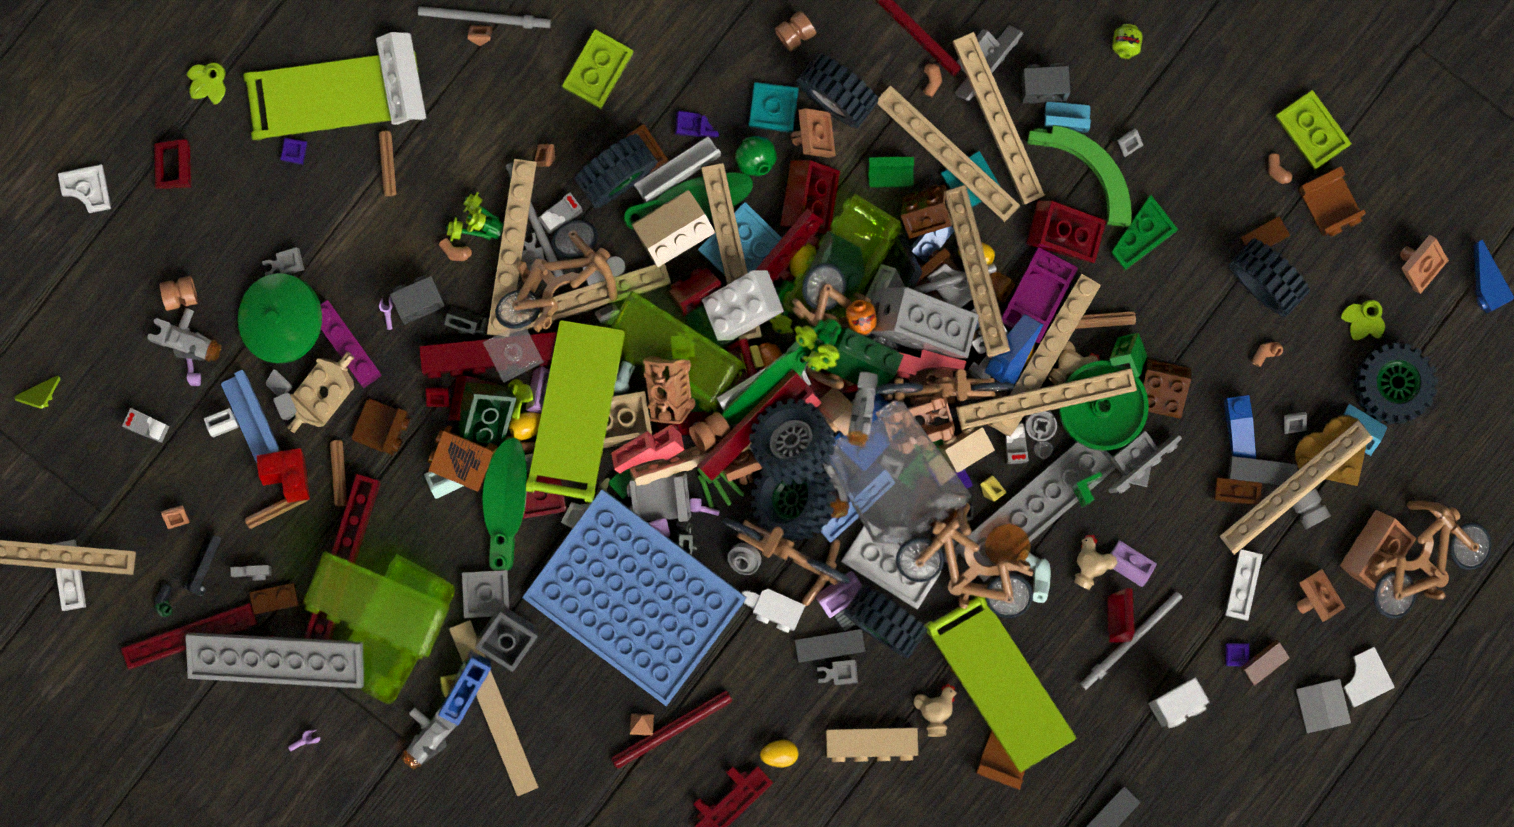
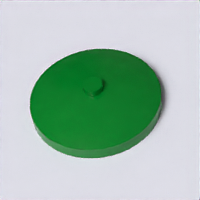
M283 273L270 274L253 283L245 293L238 312V327L244 344L256 357L272 363H289L304 356L315 344L322 325L321 305L315 291L301 278Z
M1096 361L1077 369L1068 377L1065 383L1129 368L1123 365L1112 366L1111 361ZM1134 376L1137 391L1058 408L1059 416L1066 432L1080 445L1097 451L1115 450L1130 443L1142 431L1148 416V396L1141 380Z

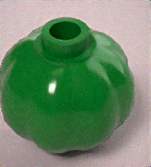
M752 136L742 141L736 151L735 159L739 169L744 174L761 176L767 174L772 169L777 160V153L769 139Z

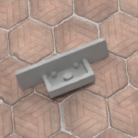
M1008 26L996 40L989 31L983 29L976 37L991 73L1004 60L1013 46L1018 43L1023 35L1021 30ZM958 59L957 63L962 67L961 69L965 72L960 59ZM968 77L955 91L958 97L967 101L975 96Z
M1146 431L1141 432L1134 440L1110 458L1123 477L1108 488V491L1110 493H1123L1130 487L1129 483L1134 479L1138 480L1146 474L1145 470L1149 466L1153 467L1162 460V455L1175 450L1178 447L1177 443L1182 439L1181 436H1171L1157 447Z

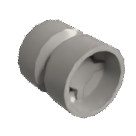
M1316 489L1310 491L1292 506L1296 513L1301 514L1299 520L1305 530L1331 516L1326 506L1320 504L1322 499Z

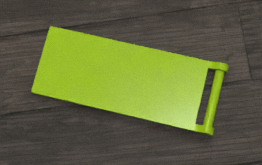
M379 55L243 74L248 89L253 132H251L252 140L391 121ZM262 79L269 130H262L255 82Z
M568 321L559 322L530 474L526 484L527 492L541 491L582 498L586 502H593L625 338L623 330ZM537 475L586 483L588 487L586 490L536 482Z
M974 596L975 598L969 601L967 609L958 607L934 622L929 621L924 626L928 629L927 633L932 637L1018 771L1022 772L1076 739V736L996 614L988 607L985 597ZM978 606L983 609V611L939 635L937 630Z

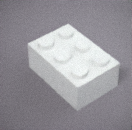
M753 270L702 299L717 340H734L784 312L768 270Z
M1195 678L1181 684L1148 704L1161 727L1168 725L1171 728L1186 721L1184 716H1195L1206 709L1204 705L1209 703Z

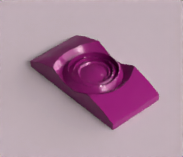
M1038 248L1002 316L1003 325L1013 329L1022 316L1027 314L1044 324L1035 341L1039 344L1078 267Z

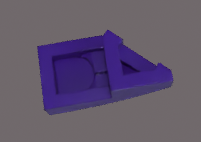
M682 111L677 112L676 135L719 137V133L709 124L705 115L701 116V114Z

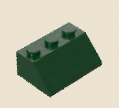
M841 327L842 331L834 344L840 356L835 360L836 365L834 367L828 366L826 371L858 385L860 372L873 373L878 375L877 387L888 384L896 375L904 355L855 331Z

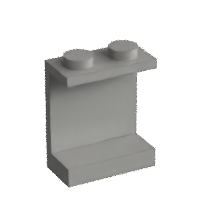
M686 472L676 473L670 477L660 478L651 481L649 484L639 486L636 485L632 478L630 484H627L628 497L632 498L630 509L645 521L679 518V522L688 521L691 518Z

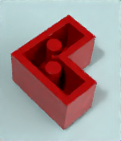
M301 448L256 455L258 474L263 486L282 483L283 493L288 503L310 499L306 462Z

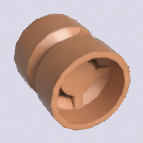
M802 11L792 15L790 23L784 21L775 27V32L790 52L801 45V39L809 40L816 35L813 25Z
M191 275L178 278L176 283L173 280L160 283L161 296L166 311L178 309L180 304L184 306L198 304L197 293Z
M718 412L707 417L705 423L700 421L689 428L692 441L703 453L715 447L716 442L720 443L731 432L727 421Z

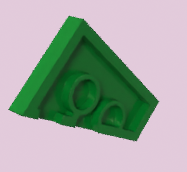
M1150 195L1111 254L1125 271L1177 232L1178 228L1152 195Z

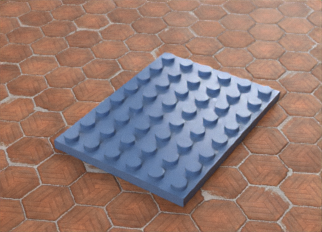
M604 489L600 491L522 597L665 706L670 703L747 599L744 594Z

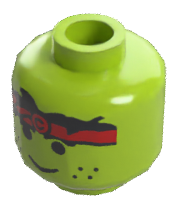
M1124 24L1117 28L1114 32L1112 43L1114 52L1124 59H1129L1139 54L1143 38L1141 31L1131 24Z

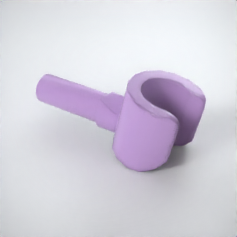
M391 297L389 298V306L383 304V298H381L379 303L380 310L384 312L387 330L392 329L391 309L394 302Z
M186 358L188 383L191 386H200L201 373H194L192 359Z
M690 499L691 512H706L719 516L720 510L701 506V499Z
M317 730L305 731L303 738L288 746L289 750L292 751L304 744L319 742L320 737L312 739V733Z

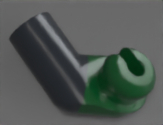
M162 583L154 598L157 612L162 617L170 616L173 611L168 600V596L173 588L165 583Z

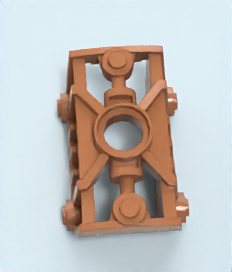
M659 356L646 357L643 363H645L646 371L644 377L647 380L648 409H650L651 413L650 421L670 424L682 423L695 406L694 398H691L688 373L691 368L690 361L686 359L662 360ZM665 366H669L670 378L668 381H666V376L662 375ZM670 406L674 410L675 418H671V413L666 410L667 407Z
M936 396L928 400V402L903 410L895 409L890 414L882 415L891 447L902 451V453H910L915 447L940 439L948 441L953 437L952 435L955 430L947 399L944 396ZM922 415L924 418L923 424L919 427L913 426V417ZM936 417L949 419V423L939 426L930 424L935 421L934 418ZM899 429L908 430L905 437L892 439V436L897 434Z

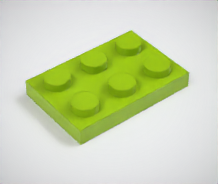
M595 29L562 88L601 109L633 55L634 50Z
M1313 90L1276 115L1277 120L1314 170L1352 144Z

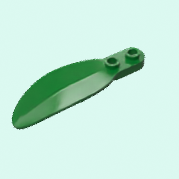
M726 173L733 208L741 203L753 188V181L746 174ZM703 176L670 188L657 200L630 207L624 215L626 226L634 230L632 226L634 222L631 220L632 216L635 215L641 219L654 209L661 207L687 190L691 192L707 219H712Z
M819 330L816 332L817 340L813 342L815 345L813 349H809L807 346L803 347L796 341L790 347L788 353L771 363L723 411L721 415L728 424H739L792 369L801 376L807 363L803 359L804 356L809 357L812 351L817 352L818 348L824 343L819 338Z
M509 438L498 447L491 459L484 481L483 512L485 523L491 536L489 564L493 571H509L512 568L515 535L520 528L525 511L527 495L526 459L523 446L516 438ZM499 536L504 538L503 544L499 542ZM498 558L503 560L502 566L498 565Z

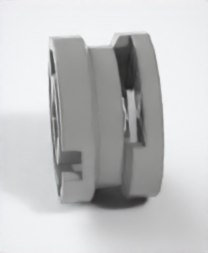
M1049 410L1027 415L1025 427L1032 439L1046 441L1055 435L1057 422L1053 413Z

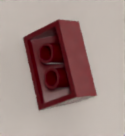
M811 160L791 161L780 226L790 229L808 208L824 220L819 226L817 234L830 236L840 171Z

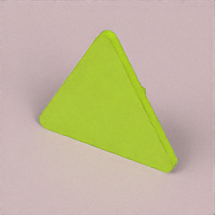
M55 376L16 395L14 398L18 402L40 409L48 407L47 402L52 400V393L58 385L60 377Z

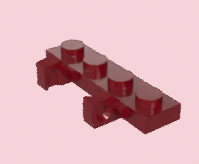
M807 208L756 270H768L772 283L780 277L790 282L794 276L787 268L795 254L808 243L817 249L823 244V241L816 234L819 232L818 228L824 220Z
M732 766L726 773L735 782L731 786L733 790L716 806L712 804L708 807L699 797L693 803L701 812L697 816L700 821L694 827H728L773 782L758 766L749 775L745 771L740 774Z

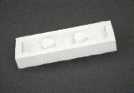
M76 540L52 544L77 547ZM55 568L62 611L86 607L81 571Z
M1239 550L1225 616L1248 620L1262 554Z

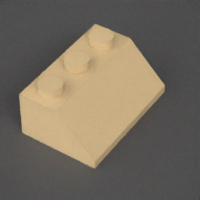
M689 190L632 223L634 230L657 267L715 233L705 213Z
M645 391L613 397L603 448L625 445L647 431L652 434Z

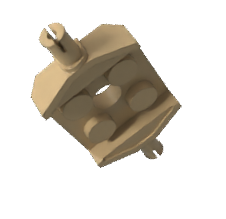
M346 352L339 362L318 358L316 360L317 365L295 393L290 394L297 410L294 420L288 426L291 432L295 433L302 423L318 427L324 426L354 388L353 380L347 371V366L354 359L351 353ZM322 386L328 389V396L326 398L320 395Z

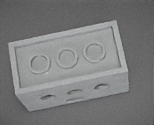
M906 287L877 289L873 303L877 324L870 332L871 334L920 352L926 350L952 358H968L979 317L978 314Z

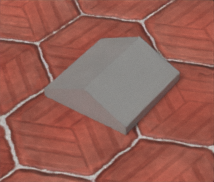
M1340 679L1296 689L1306 733L1351 723Z

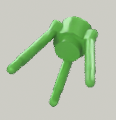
M700 468L697 469L700 473L698 479L702 484L710 508H713L714 505L706 481L708 484L713 482L727 505H731V501L717 480L720 476L740 496H744L742 490L733 481L728 482L722 472L711 481Z

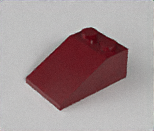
M1038 201L1026 244L1089 263H1095L1106 221L1054 201Z
M698 268L690 274L691 278L684 282L679 280L670 286L672 290L669 291V295L683 317L702 306L703 298L721 289L720 281L708 268L704 270Z

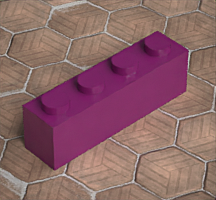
M327 300L322 303L321 330L341 358H343L346 352L354 356L348 368L361 386L365 388L382 376L330 302Z

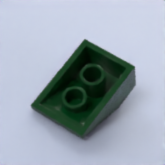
M466 382L461 401L459 436L484 447H487L489 443L499 447L505 441L516 397L511 389L504 385Z

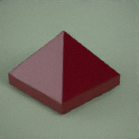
M426 388L427 407H449L448 388Z

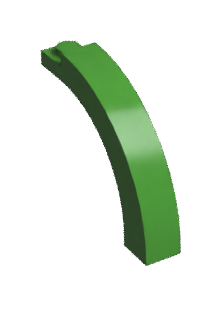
M1053 125L1051 134L1047 133L1045 129H1034V131L1029 132L1027 144L1048 146L1067 151L1088 165L1097 176L1105 193L1107 202L1106 225L1129 228L1131 224L1129 191L1120 169L1102 147L1087 136L1065 127Z

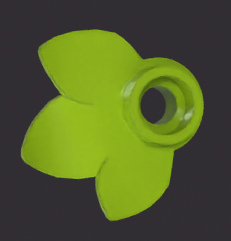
M210 63L206 66L198 64L191 67L187 72V76L193 80L190 87L191 98L201 99L208 95L215 105L218 104L226 91L223 83L225 78L223 66L218 63ZM212 70H215L217 73L215 78H212L210 75Z
M1367 300L1362 305L1352 304L1342 313L1341 319L1351 323L1350 333L1353 340L1363 339L1369 333L1379 339L1385 330V323L1381 318L1382 307L1375 300ZM1367 308H1373L1374 315H1369Z
M514 379L508 384V387L516 397L511 417L519 419L522 402L532 401L533 393L529 385L523 384L519 379Z

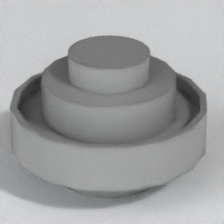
M738 543L729 552L728 562L732 569L739 574L751 575L759 568L761 555L752 545Z

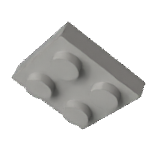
M507 570L462 573L464 618L492 617L501 604L509 609Z

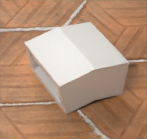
M230 408L204 418L206 427L212 437L239 427L236 417Z

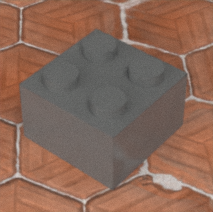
M1062 63L1050 64V67L1043 68L1038 64L1027 66L1021 75L1022 104L1067 101L1070 94L1069 66H1063Z
M426 275L414 280V284L406 286V284L394 288V292L390 294L404 325L445 307L432 276L428 278Z
M501 604L477 637L475 648L513 672L537 639L539 628Z

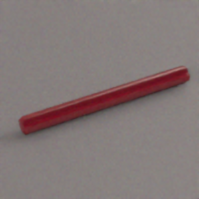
M723 691L655 731L653 735L643 738L611 758L615 767L621 768L732 702L730 694L727 691Z

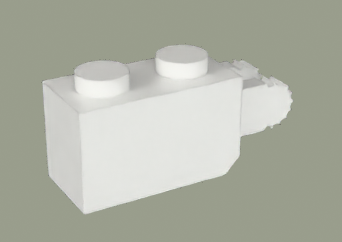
M769 589L762 591L761 595L751 593L748 590L742 592L747 597L744 605L747 604V606L754 609L753 614L757 615L755 619L766 624L769 621L777 624V629L789 633V630H795L804 610V604Z

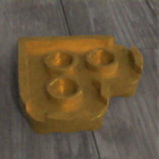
M1339 415L1325 425L1323 432H1312L1299 441L1296 447L1298 468L1301 469L1357 421L1360 422V420L1351 415ZM1366 445L1330 474L1326 480L1358 486Z

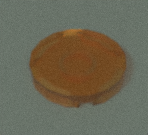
M1000 525L994 528L987 536L985 544L986 554L994 565L998 563L1000 557L1016 563L1019 559L1026 560L1030 551L1029 538L1025 531L1016 525Z

